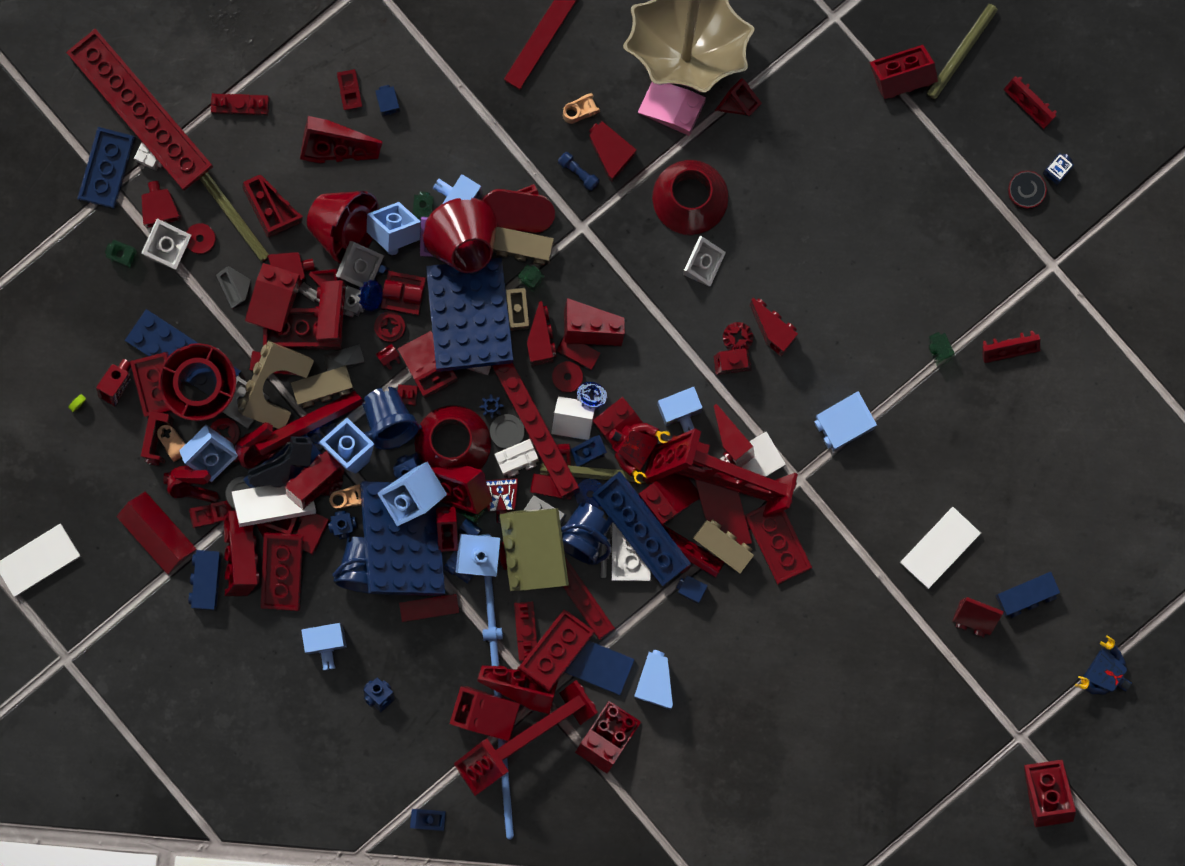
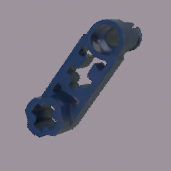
M465 519L457 533L479 535L482 529L468 519ZM454 551L443 569L451 575H456L468 584L474 575L455 572L457 551Z

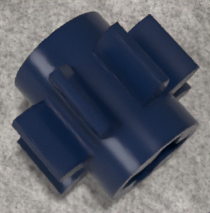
M490 394V399L482 398L484 405H481L480 409H485L483 416L489 414L491 419H493L494 414L501 415L499 408H503L504 405L498 404L500 397L495 400L492 394ZM489 403H490V404L496 403V404H495V408H496V409H495V410H493V409L488 410V405H487V404H489Z

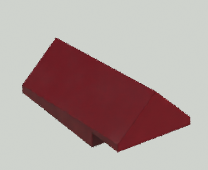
M146 491L129 501L116 516L168 575L197 550Z

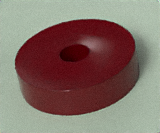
M203 223L194 224L186 231V233L191 234L187 244L191 252L202 255L214 248L216 236L208 225ZM199 236L204 237L202 242L197 241Z
M562 362L553 371V383L562 392H574L582 384V370L573 362ZM570 374L571 379L565 380L564 376Z

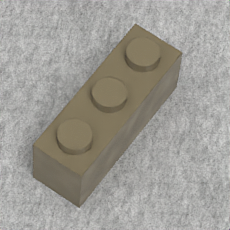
M497 227L493 252L499 257L507 258L509 255L514 256L515 260L525 262L528 259L533 260L534 264L545 265V263L549 264L554 238Z
M346 366L291 383L297 405L299 407L303 406V408L314 406V402L320 400L322 403L328 402L336 395L343 397L351 394L350 391L354 390Z
M713 519L711 522L706 520L693 539L738 573H741L754 556L751 553L753 549L744 542L742 545L735 541L737 537L729 531L725 534L720 530L721 525Z

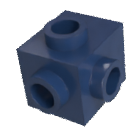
M417 452L410 456L403 455L397 459L393 467V472L397 479L413 468L423 464Z
M339 511L334 513L335 516H331V522H328L330 533H334L335 537L346 539L350 538L351 534H355L354 528H357L356 519L350 513ZM340 521H345L343 528L338 526Z
M378 677L374 681H369L364 687V701L370 707L374 706L380 713L395 700L390 685L384 680L381 681Z

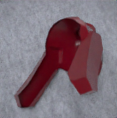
M265 422L252 433L241 437L234 448L238 455L234 461H239L244 468L251 469L264 463L284 445L265 455H261L254 446V444L270 437L273 425Z
M179 466L170 473H164V484H167V492L173 498L191 497L211 503H216L220 499L217 492L191 486V483H208L211 475L207 470H193L189 466Z

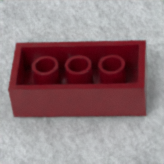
M291 308L281 334L263 328V346L267 345L268 341H271L291 350H342V336L341 344L318 342L316 337H313L314 325L318 323V318H315V308Z

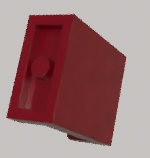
M153 411L149 413L141 457L150 465L159 466L160 463L165 464V459L155 455L159 439L157 436L158 429L161 425L173 427L174 419L169 414Z

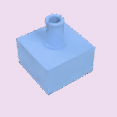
M462 174L454 187H451L441 179H438L437 184L435 183L433 187L434 190L446 196L443 204L456 198H461V200L479 199L483 194L480 185Z
M400 202L367 214V233L390 255L397 254L398 248L420 240L421 221Z
M694 387L658 400L657 404L665 426L680 422L684 433L689 431L688 428L690 430L695 429L690 417L702 412V405Z
M207 425L179 450L184 463L193 470H207L211 475L209 480L211 482L238 457L233 443Z
M459 534L455 572L496 577L500 538Z
M336 623L302 629L305 653H321L323 670L335 669L332 651L347 648L343 625Z

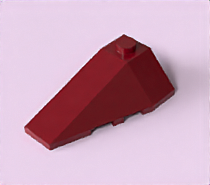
M308 116L303 135L300 160L325 163V160H336V162L350 158L355 160L378 159L382 141L327 119Z
M482 666L477 680L531 710L550 714L558 685L557 681L550 692H548L519 671L518 667L517 669H507L505 666Z

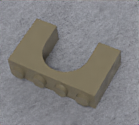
M268 341L267 345L265 344L262 347L260 361L253 368L254 375L252 379L246 384L244 398L242 397L239 400L238 411L246 417L262 423H270L273 427L279 429L287 424L291 413L287 409L265 400L263 395L265 380L269 375L280 370L289 371L307 378L314 360L309 356Z

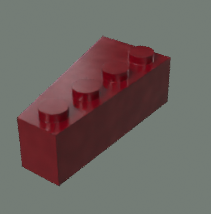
M228 511L224 516V542L228 543L224 553V559L228 561L225 580H228L229 588L225 589V596H248L259 583V573L256 572L258 556L254 550V547H256V536H253L255 524L239 527L236 511Z

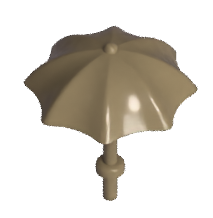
M651 0L635 4L631 7L633 25L623 48L642 62L653 83L658 85L678 84L693 88L699 92H707L720 79L748 69L746 47L755 29L735 13L728 0Z

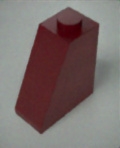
M601 121L599 125L597 123L593 125L589 131L591 133L589 137L609 180L613 182L636 155L637 150Z

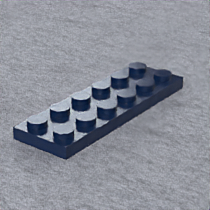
M147 309L125 339L127 343L147 356L168 352L170 356L177 349L197 343ZM234 367L236 377H239L241 371ZM206 368L194 371L186 380L208 396L213 394L217 384L214 371Z
M621 471L592 494L662 586L691 564Z

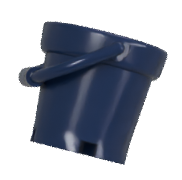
M388 387L389 391L384 392L382 388L376 389L365 396V404L362 403L370 427V431L363 433L371 439L375 448L381 450L393 449L406 444L422 428L414 416L409 413L398 390L394 387Z
M580 502L567 523L561 527L564 552L590 565H595L605 560L612 551L611 544L605 536L613 520L608 517L606 521L603 518V511L588 503H585L583 506V503ZM605 544L607 551L599 557L598 551L601 545Z
M352 537V540L348 538L341 565L333 573L334 584L344 589L369 593L364 538Z

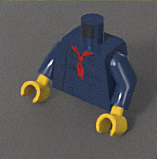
M1106 636L1108 638L1106 644L1102 641L1100 642L1105 648L1099 651L1084 676H1078L1081 679V684H1075V687L1098 695L1113 692L1116 687L1125 692L1129 689L1132 682L1123 677L1127 671L1125 667L1126 662L1121 651L1115 645V640L1109 636Z

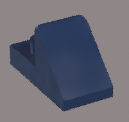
M600 435L594 436L570 449L577 466H582L602 458L607 453Z
M412 809L410 828L444 831L446 811Z

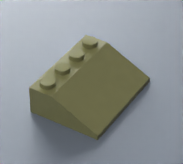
M558 508L520 510L500 514L510 591L569 585Z

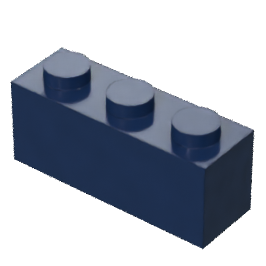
M196 550V554H193L192 566H195L194 574L191 573L190 578L193 592L189 593L188 599L191 608L217 611L221 552Z
M1048 572L995 596L1002 611H1004V616L1010 615L1012 618L1022 614L1021 609L1027 607L1028 610L1038 607V602L1045 600L1047 603L1057 599L1056 594H1059L1060 591L1052 573Z

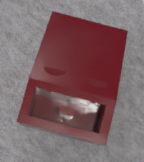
M752 298L750 308L766 345L782 357L796 340L798 335L797 329L789 322L787 324L781 320L782 317L776 311H769L766 308L767 304L758 298L756 300Z
M542 301L539 302L527 340L531 367L554 363L553 357H557L555 344H550V339L553 338L551 324L547 325L546 320H549L548 308L543 306Z
M432 331L398 348L424 399L458 381L453 370L437 372Z
M461 686L449 724L510 741L520 703L468 686Z
M608 701L575 753L608 774L641 721Z

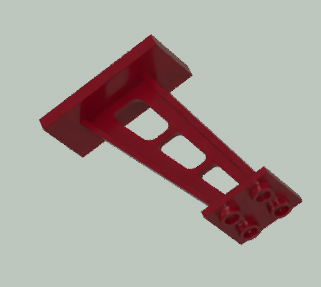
M692 429L667 440V443L655 445L649 455L644 474L646 478L643 477L642 480L649 484L673 473L684 475L766 500L764 516L767 517L791 506L798 474L792 473L773 480L697 451L701 431ZM694 462L696 464L710 468V470L692 466V464ZM718 472H719V473L726 474V475H729V476H731V477L718 474Z
M577 680L559 693L566 704L495 750L489 740L485 739L454 763L474 796L509 772L503 760L572 714L578 723L582 725L598 713L595 704L588 698L583 686Z

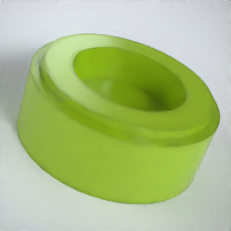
M80 394L68 408L75 412L84 404L86 398Z

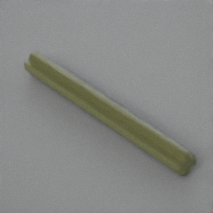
M988 4L937 77L938 82L933 83L927 94L929 97L936 99L996 14L998 9L994 5Z
M208 172L200 178L201 182L260 261L267 260L269 255Z
M542 463L540 465V474L549 475L546 467ZM567 465L575 478L610 480L621 471L628 482L637 483L634 476H630L624 470ZM638 475L637 480L641 483H646L642 481L644 476Z

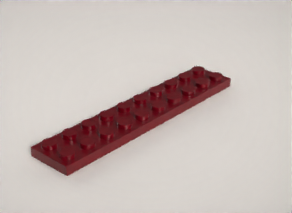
M96 29L66 52L183 191L213 168L208 159Z

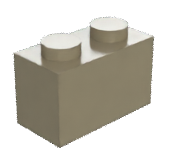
M525 288L506 290L510 331L529 329Z

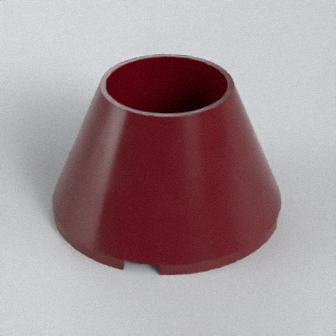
M684 160L670 165L660 174L654 185L652 201L657 217L667 228L679 234L694 235L711 230L721 221L728 205V190L724 179L712 166L697 160ZM684 180H697L707 188L709 198L699 207H684L673 196L672 191L675 186Z
M367 191L321 194L314 200L309 209L307 228L332 258L341 264L350 241L366 248L371 244L373 238L367 233V214L379 210L378 201L372 193Z
M456 198L437 207L427 218L422 236L424 245L432 256L463 273L479 271L489 263L494 248L497 219L492 208L487 203L476 198H471V200Z
M194 343L175 350L165 360L159 374V391L164 403L173 413L187 420L203 421L219 415L231 403L236 391V373L231 361L222 351L207 344ZM202 368L213 370L217 379L213 394L202 401L189 400L185 392V384L189 375Z
M444 406L429 413L420 423L422 428L415 435V452L419 455L422 463L428 462L431 468L470 466L481 470L487 462L491 450L490 432L483 419L474 411L462 406ZM448 425L461 426L470 434V443L467 450L454 458L444 457L434 449L436 434L440 429Z

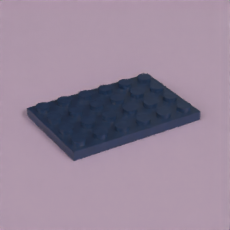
M502 257L492 258L484 268L473 273L460 272L447 264L426 266L437 372L514 363Z
M362 481L360 483L369 594L443 596L445 594L442 552L438 549L437 504L426 513L397 526L377 494L393 482Z

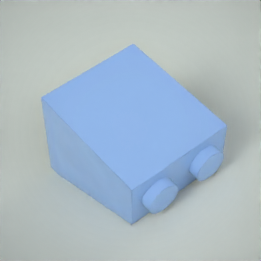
M859 391L819 413L815 417L816 421H814L818 431H823L825 438H823L828 448H832L833 451L874 430L877 426Z
M348 418L342 421L319 442L345 469L355 474L370 462L374 443Z
M428 462L413 468L377 493L397 526L426 513L447 495Z
M653 650V653H648L634 698L671 710L673 703L668 658L664 657L665 653Z

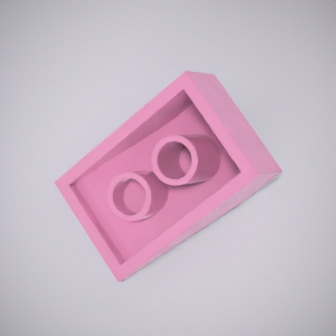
M652 82L638 113L690 136L704 106L706 97L672 84L658 85Z

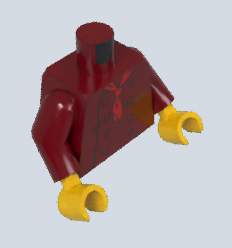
M647 423L633 424L632 426L626 425L622 432L613 429L609 434V439L615 442L613 449L616 451L615 458L620 468L630 476H634L635 481L639 484L642 483L637 480L638 475L641 474L645 478L646 475L642 472H637V469L641 470L658 440L661 443L668 442L663 440L662 434L670 436V432H660L658 428Z

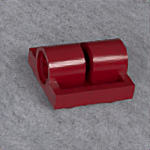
M388 271L383 289L381 309L419 316L426 278Z

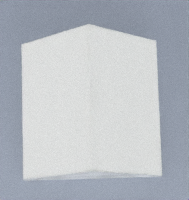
M156 219L141 254L154 262L176 270L191 234Z
M699 236L683 275L711 286L726 252L704 237Z
M558 396L551 434L589 440L596 403Z

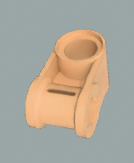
M592 93L565 105L563 110L565 122L573 124L600 112V109L594 103ZM574 110L577 114L574 117H570L566 112Z
M162 425L157 431V436L170 458L175 462L182 457L179 450L185 445V442L173 427ZM164 430L171 431L169 438L163 437L165 434Z
M360 484L332 493L330 496L331 506L336 510L361 506ZM336 496L344 498L342 505L337 506L333 503Z

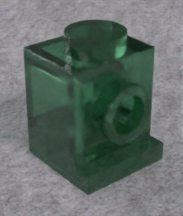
M419 192V195H414L412 214L421 221V217H429L433 212L434 197L430 196L428 192ZM425 202L426 207L421 208L419 204Z
M114 239L112 243L107 245L105 250L108 260L127 268L131 267L137 252L134 247ZM123 251V256L118 257V252Z
M526 265L518 275V280L534 292L545 276L534 265Z
M937 332L929 336L930 345L928 347L933 356L936 355L934 359L935 364L955 354L945 333L940 335Z

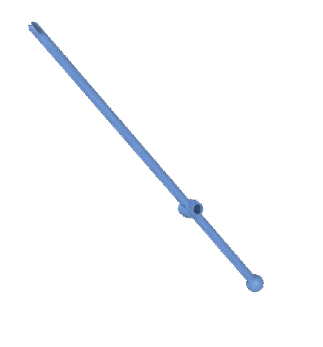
M481 534V535H479V536H489V537H492L490 534ZM484 576L488 629H483V640L490 642L492 666H499L497 641L503 639V629L496 627L492 576ZM494 690V695L502 698V694ZM498 738V746L501 747L506 743V740ZM506 758L505 760H503V763L508 769V761ZM507 772L501 777L506 837L512 839L514 833L509 773Z

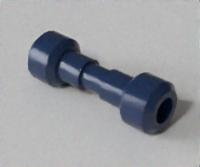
M569 152L563 153L558 159V164L576 173L589 191L594 190L599 184V178L581 169Z

